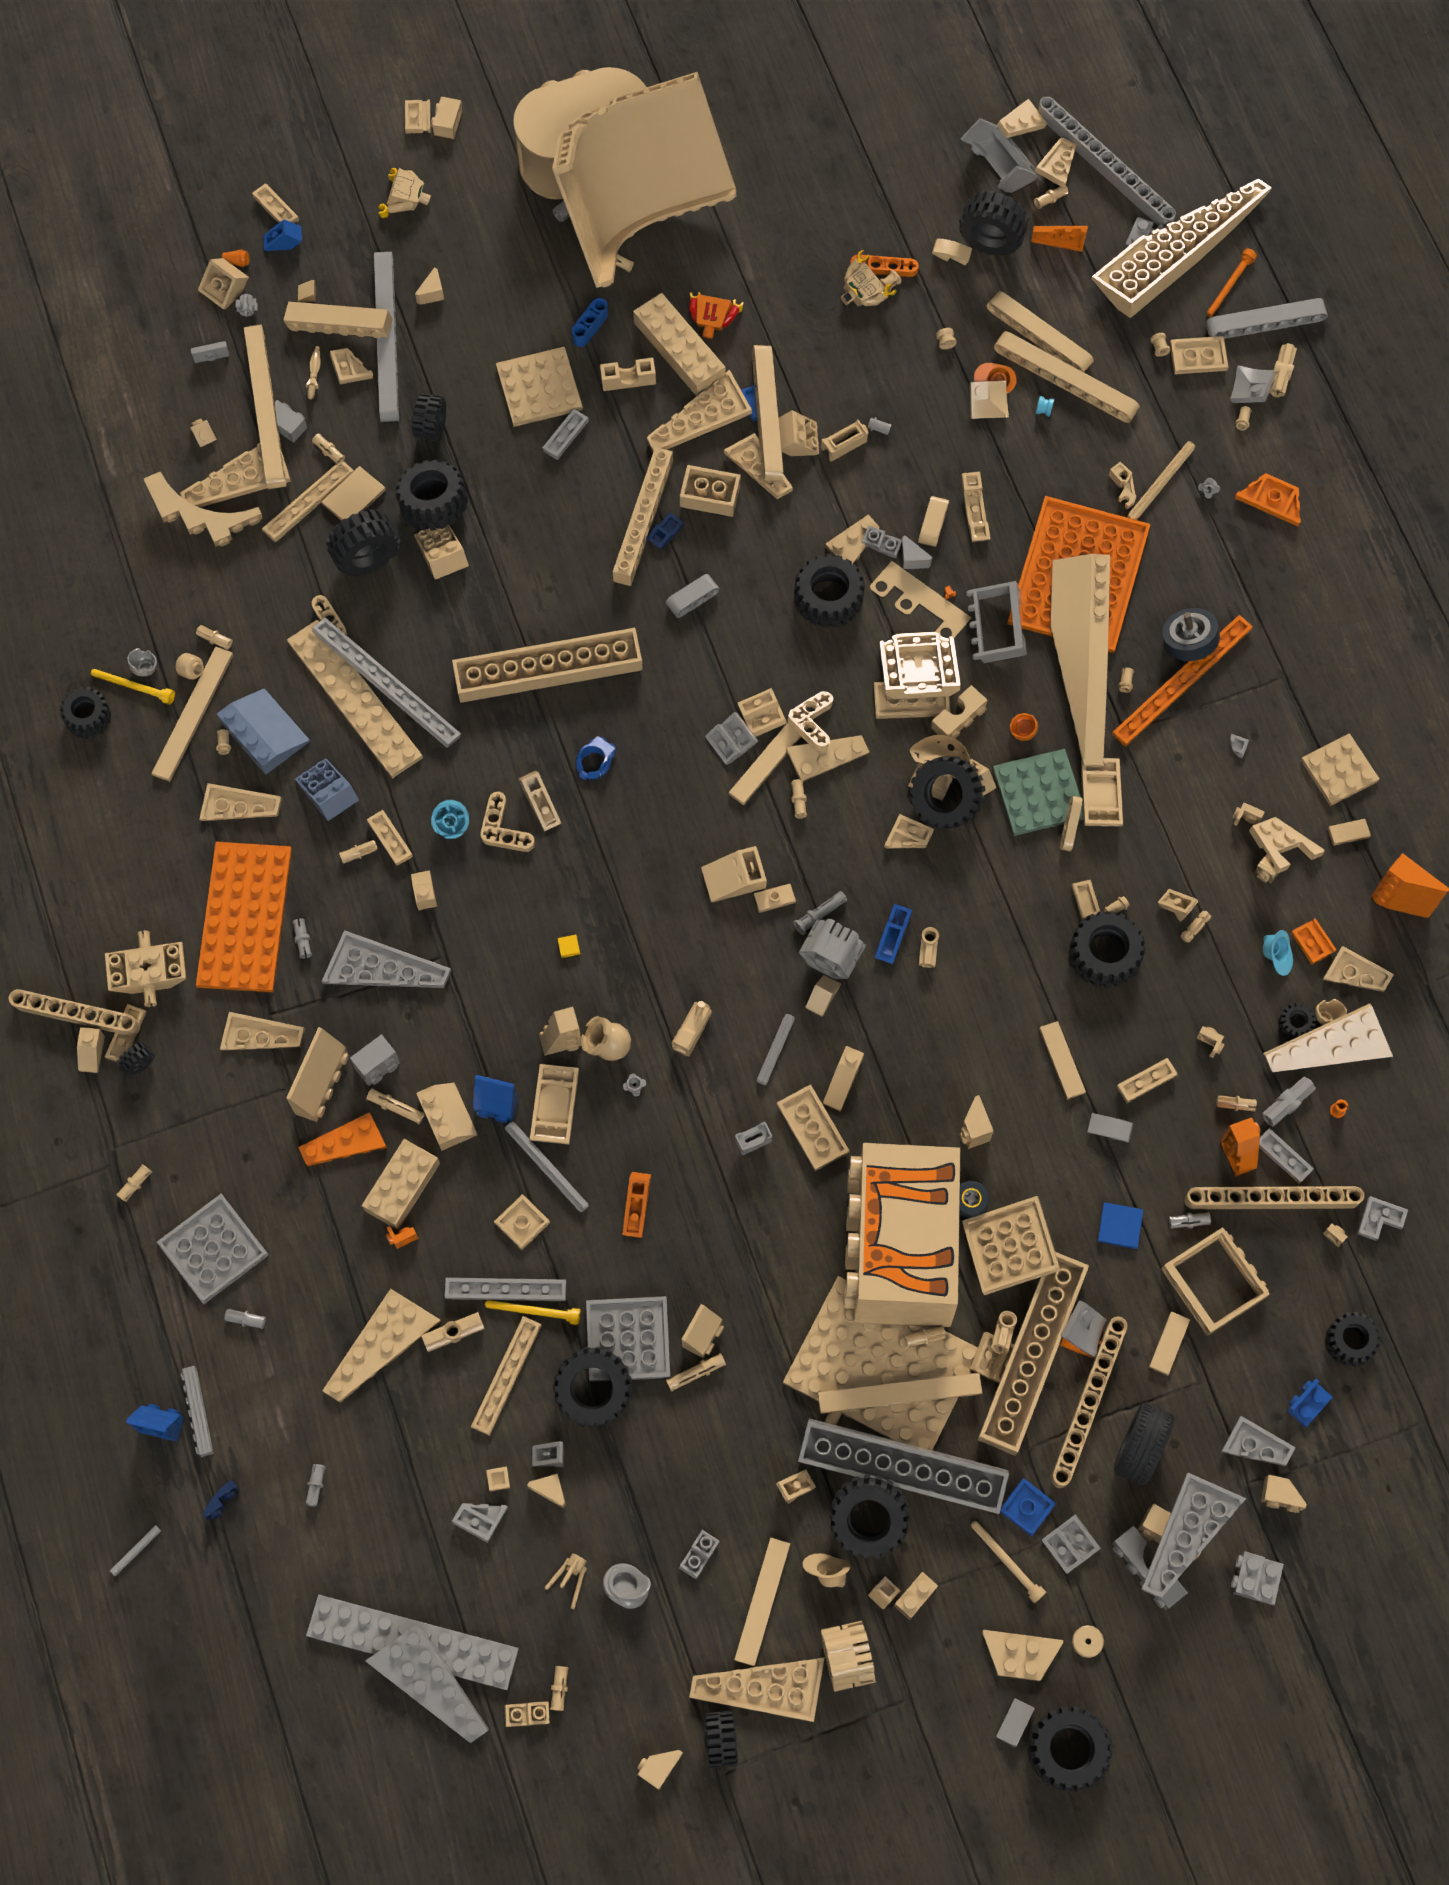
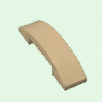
M980 472L962 473L964 504L972 542L990 540L989 526L986 521Z

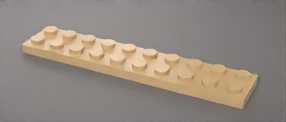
M318 620L314 621L288 638L289 645L391 778H394L423 758L422 754L358 671L312 632V627L319 623Z

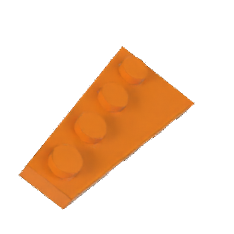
M369 1112L298 1148L306 1165L311 1166L387 1147Z

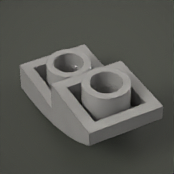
M868 526L862 543L882 554L897 558L902 540L886 535L883 530Z
M1092 1113L1088 1133L1129 1143L1133 1123Z
M702 1530L679 1569L697 1579L720 1541Z

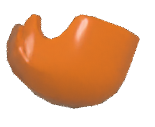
M1026 713L1016 715L1010 723L1011 734L1020 741L1031 740L1038 731V723L1035 717Z

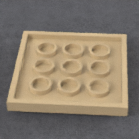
M565 347L496 363L513 427L569 414L573 409L577 411L583 410Z
M1038 1196L962 1221L984 1295L1061 1270Z

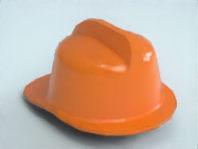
M984 363L976 369L974 381H1006V392L1009 393L1016 385V375L1010 367L995 363Z

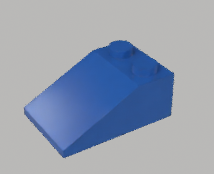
M476 1075L473 1097L474 1113H477L476 1115L481 1118L493 1117L501 1123L512 1122L518 1104L515 1085Z
M148 1404V1407L141 1405L127 1418L126 1424L138 1433L177 1442L184 1417L179 1414L180 1411L168 1408L167 1411L160 1410V1406Z

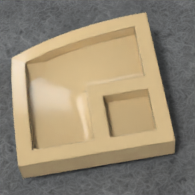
M1006 381L969 382L970 419L1009 417Z

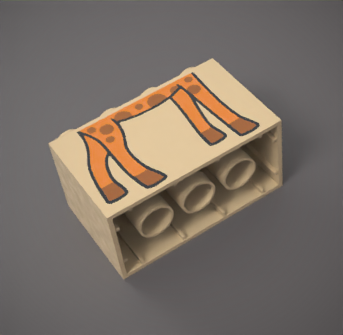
M863 1143L861 1157L851 1156L847 1193L858 1195H849L846 1231L857 1233H848L845 1270H855V1273L847 1272L844 1287V1309H854V1322L951 1327L958 1305L960 1148Z

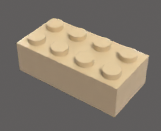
M403 1139L363 1202L362 1207L364 1211L399 1230L440 1165L438 1158Z

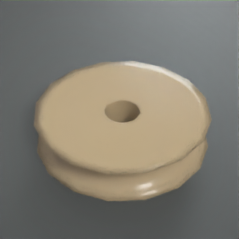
M1086 1625L1075 1631L1072 1644L1077 1654L1082 1657L1091 1658L1101 1652L1104 1639L1097 1628ZM1086 1639H1090L1091 1643L1089 1645L1085 1643Z

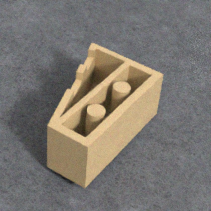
M573 1007L555 1011L548 1020L549 1025L543 1027L544 1032L539 1033L544 1056L564 1050L574 1051L581 1046L580 1030Z

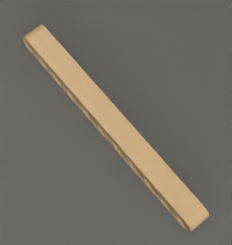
M262 324L244 327L266 484L268 490L286 487Z

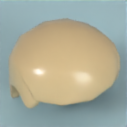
M1336 999L1329 1002L1323 1000L1315 1008V1018L1322 1026L1347 1014L1345 1006Z

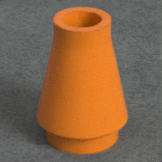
M241 249L223 252L222 258L232 265L240 267L249 265L250 256L248 251Z

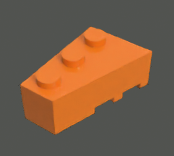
M1252 1117L1230 1125L1220 1139L1221 1146L1235 1177L1257 1169L1260 1128L1257 1122L1253 1121Z

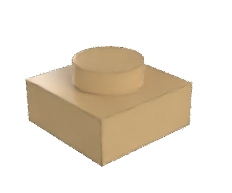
M1333 1224L1323 1233L1338 1247L1347 1238L1344 1230Z
M507 1466L486 1470L490 1492L510 1488Z

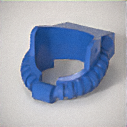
M597 736L595 739H591L590 743L582 747L576 756L575 765L579 777L583 780H594L604 776L611 766V759L616 753V746L606 742V739ZM590 753L600 754L604 758L600 769L589 773L583 771L582 760L587 755H590Z

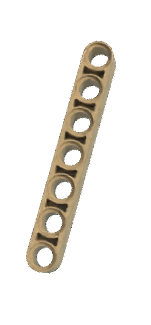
M997 292L987 303V308L992 314L1050 355L1082 372H1085L1094 362L1091 354L1004 292Z
M18 989L12 991L9 995L11 1005L23 1012L127 1036H134L140 1031V1023L129 1014ZM23 997V1001L17 1004L18 999ZM42 1001L41 1005L35 1008L36 1003ZM60 1005L59 1010L53 1012L54 1007ZM78 1009L77 1014L75 1016H71V1013L74 1010ZM96 1013V1017L93 1020H89L90 1016ZM114 1018L113 1023L108 1025V1020ZM133 1022L132 1026L126 1029L127 1023Z

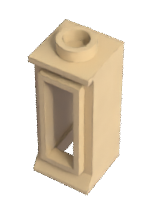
M857 420V422L828 438L822 439L821 449L823 451L828 449L831 462L866 443L868 429ZM853 433H858L855 436L845 440L844 442L835 445V443L843 440L844 438L852 435Z

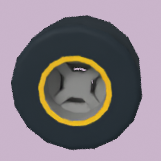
M976 1181L962 1183L959 1190V1216L969 1219L984 1214L989 1204L987 1189Z

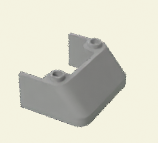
M979 118L960 138L962 141L971 144V150L976 155L980 154L987 159L1001 177L997 187L1006 193L1015 192L1035 181L1039 176L1035 172L1034 166L1011 137L1006 138L996 124Z

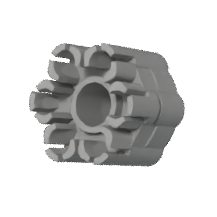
M817 919L799 954L806 961L807 965L833 979H848L866 944H863L864 942L859 939V934L852 930L847 941H845L850 932V929L844 927L838 938L837 936L843 927L841 924L836 923L832 932L829 933L835 920L827 919L824 921Z

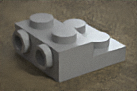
M1244 1551L1241 1555H1238L1236 1560L1237 1576L1234 1575L1231 1582V1587L1234 1588L1233 1594L1269 1605H1275L1284 1564Z

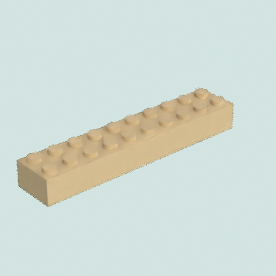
M635 628L452 660L460 703L643 670Z
M1057 1252L1055 1253L1061 1270L1042 1276L1039 1279L977 1439L1016 1456L1061 1341V1334L1067 1325L1089 1267L1087 1264Z

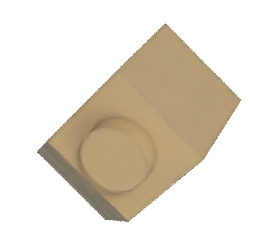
M430 870L411 874L418 910L437 907Z
M80 1027L77 1043L78 1071L98 1073L105 1037L100 1029Z
M676 1750L652 1755L648 1759L643 1758L637 1767L639 1770L638 1775L660 1790L683 1752Z

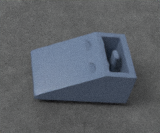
M326 758L295 779L327 821L359 801L349 782Z

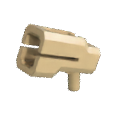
M703 1001L694 1002L672 1041V1048L685 1056H690L712 1014L708 1004Z

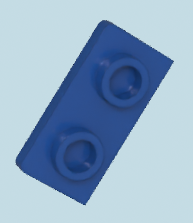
M1317 1379L1313 1382L1308 1380L1301 1388L1303 1393L1299 1397L1295 1395L1288 1403L1290 1408L1287 1412L1305 1428L1332 1399V1396L1318 1384L1319 1381Z

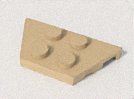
M982 1630V1635L986 1641L998 1676L1040 1681L1063 1644V1640Z

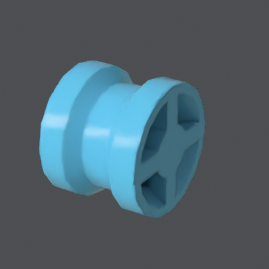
M1040 396L1036 414L1043 413L1050 417L1054 399L1047 400Z

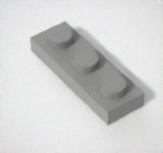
M573 409L542 447L543 452L558 460L589 422L588 417Z
M1270 1128L1260 1137L1259 1148L1298 1184L1314 1169Z

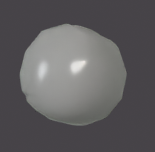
M137 648L131 651L127 657L130 670L137 676L151 675L158 666L156 657L149 650L144 652Z

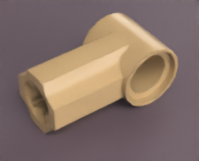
M933 927L924 929L921 935L919 966L926 968L935 967L939 933ZM928 934L933 935L935 940L927 941L925 936Z
M1010 1311L1002 1312L995 1326L991 1349L995 1353L1003 1354L1009 1351L1014 1327L1017 1322L1016 1315Z

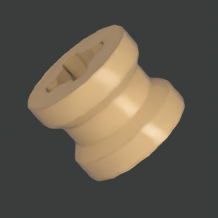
M943 328L936 333V337L940 341V349L947 350L956 345L957 342L953 337L954 332L952 328Z

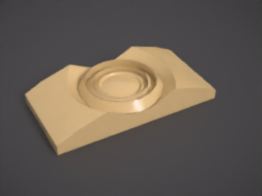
M1103 758V767L1084 766L1081 760L1084 825L1123 826L1120 760Z
M540 1064L530 1134L531 1141L569 1144L579 1068Z

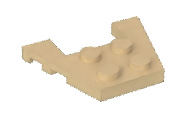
M1276 817L1255 824L1249 830L1259 848H1264L1267 853L1265 857L1268 862L1272 861L1274 864L1273 870L1276 874L1287 870L1291 865L1280 853L1299 847L1313 860L1321 857L1325 852L1323 848Z

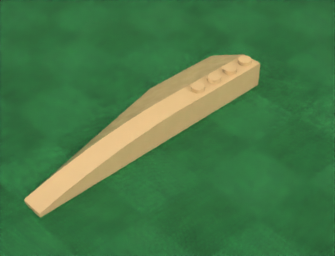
M1257 179L1241 187L1238 192L1227 194L1226 198L1217 199L1207 207H1200L1180 217V220L1177 222L1168 223L1161 230L1156 229L1152 231V234L1147 237L1144 235L1138 238L1094 274L1092 280L1119 311L1131 318L1222 241L1271 191L1272 187Z
M1088 554L1053 560L1050 628L1058 654V662L1061 666L1071 715L1075 724L1080 753L1084 766L1103 767L1108 664L1110 555Z

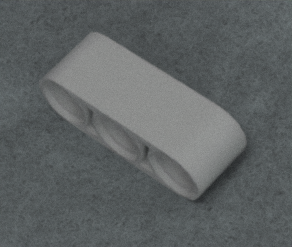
M705 574L670 596L666 604L673 614L679 618L715 596L719 591V587L709 574Z

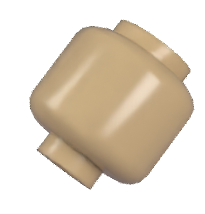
M190 653L182 654L177 659L175 665L177 673L188 679L198 678L204 669L202 660Z

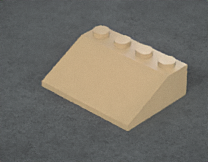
M320 1027L316 1031L286 1098L296 1115L315 1122L318 1121L319 1117L323 1116L325 1112L324 1105L333 1094L332 1087L340 1079V1069L342 1065L347 1063L349 1058L346 1047Z

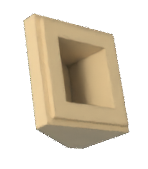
M315 280L298 285V302H316Z
M885 1576L870 1592L869 1597L878 1606L885 1609L900 1590Z

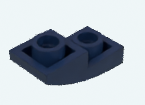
M230 1480L210 1500L203 1513L206 1519L210 1520L212 1518L214 1520L223 1514L222 1511L226 1507L222 1501L224 1499L225 1501L230 1500L236 1495L235 1492L239 1490L234 1481Z

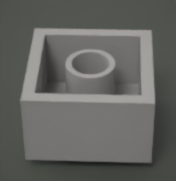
M382 1034L350 1057L355 1070L368 1086L380 1082L383 1078L382 1076L388 1072H393L397 1069L398 1064H400L395 1050Z

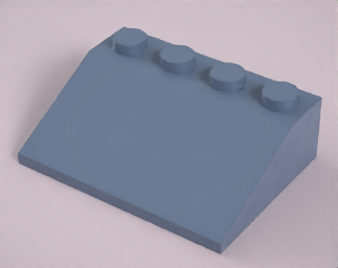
M265 689L236 700L217 713L220 723L229 731L231 736L265 775L310 742L308 737Z

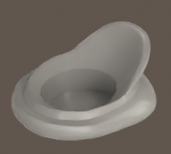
M616 1564L606 1572L603 1578L604 1591L612 1601L620 1606L634 1609L641 1606L648 1597L651 1587L650 1579L634 1566Z

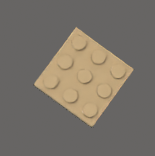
M1350 733L1302 757L1300 760L1330 806L1379 781V777Z

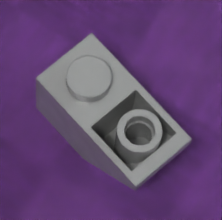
M276 400L275 410L279 432L294 443L307 429L306 419L301 413L294 412L288 404H282Z

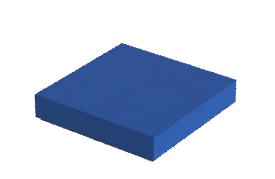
M1104 1202L1097 1242L1137 1249L1143 1209Z
M1023 1478L1002 1505L1000 1513L1032 1537L1056 1503Z

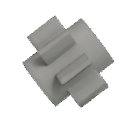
M243 294L240 296V300H235L237 312H240L242 316H252L253 311L258 310L256 298L253 299V296L250 294Z

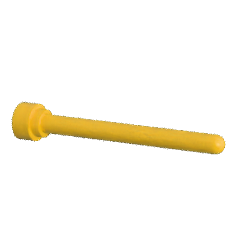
M96 669L91 671V675L159 697L162 703L171 705L174 701L175 691L167 688L165 690H158Z
M492 1300L485 1302V1307L490 1309L566 1319L567 1322L573 1325H579L581 1309L572 1308V1310L561 1311Z

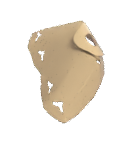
M933 735L924 738L910 749L915 762L922 764L926 763L927 760L931 761L934 758L943 756L961 757L962 760L966 759L970 762V757L965 747L954 737L951 738L945 735ZM948 744L954 745L955 749L950 751L947 747Z

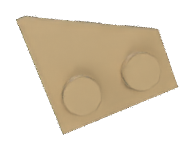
M348 348L330 351V357L339 384L373 378V372L371 370L368 371Z
M899 814L884 847L887 849L926 848L934 829Z

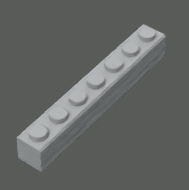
M195 1366L183 1368L181 1378L185 1381L183 1388L184 1392H187L186 1403L190 1407L188 1413L189 1417H192L191 1428L195 1432L193 1439L194 1442H197V1447H195L196 1453L201 1457L214 1454L197 1368Z

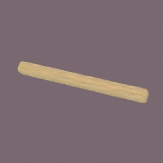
M1188 441L1130 511L1127 518L1137 520L1193 452L1195 448L1193 443Z

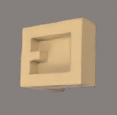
M1243 803L1241 808L1237 807L1233 818L1236 819L1234 825H1238L1241 817L1248 823L1258 824L1263 817L1264 811Z

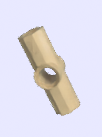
M1292 344L1282 345L1278 361L1275 363V378L1269 391L1274 397L1284 396L1288 380L1291 378L1294 368L1293 361L1297 350Z
M477 1312L455 1322H448L445 1326L422 1335L427 1351L430 1352L447 1344L457 1343L462 1338L485 1328ZM451 1328H457L458 1334L452 1337L448 1335V1331Z

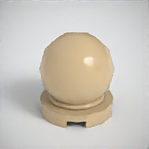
M599 1016L592 1018L586 1024L588 1029L586 1034L581 1036V1046L589 1054L599 1055L604 1060L616 1061L625 1057L630 1050L631 1037L628 1030L621 1024L611 1023L608 1019Z

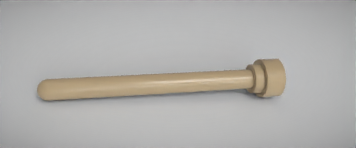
M973 1521L971 1527L1026 1587L1027 1593L1030 1595L1029 1598L1035 1604L1046 1591L1041 1586L1034 1585L977 1521Z

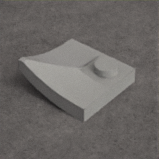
M1237 366L1235 384L1230 398L1232 403L1266 402L1275 378L1274 370H1258Z
M1079 1301L1061 1337L1083 1352L1096 1358L1099 1338L1107 1319L1085 1302Z

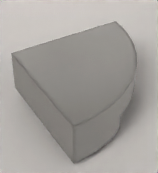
M1231 734L1229 740L1230 748L1235 755L1243 758L1249 740Z

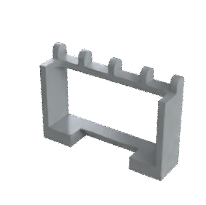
M1013 581L968 590L966 592L967 596H974V604L968 606V611H975L976 621L970 622V628L977 627L978 638L971 639V644H978L979 653L973 654V659H981L983 663L1027 655L1025 637L1021 628L1019 605L1022 604L1020 588L1017 582ZM1010 594L1015 646L984 652L979 600Z

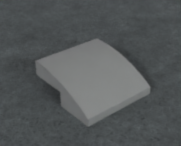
M736 712L729 716L722 724H717L705 736L726 765L736 760L758 742L754 734Z
M1076 1514L1042 1539L1066 1574L1101 1549Z

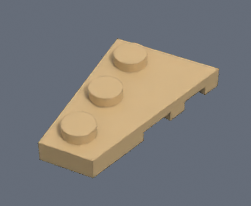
M1061 137L1038 164L1035 172L1065 188L1076 144Z
M1342 946L1323 980L1384 992L1394 974Z

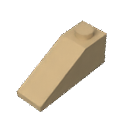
M533 771L518 778L543 830L546 831L561 824L539 773Z
M848 1046L845 1047L823 1101L824 1105L841 1112L862 1064L864 1053Z

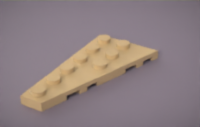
M728 370L723 378L717 379L712 387L707 391L701 392L684 406V409L679 414L673 415L668 423L662 424L647 437V442L653 452L655 447L667 450L752 414V409L731 371Z
M258 443L257 447L251 451H246L223 465V468L219 471L212 472L205 480L198 481L180 492L181 497L200 508L268 488L261 444ZM282 454L285 478L287 483L291 482Z
M1370 1004L1263 1053L1272 1072L1393 1057L1373 1007Z
M390 1289L322 1391L338 1402H342L357 1390L361 1384L372 1378L376 1372L408 1349L422 1335L438 1325L441 1320Z
M824 1658L693 1676L689 1698L814 1722Z

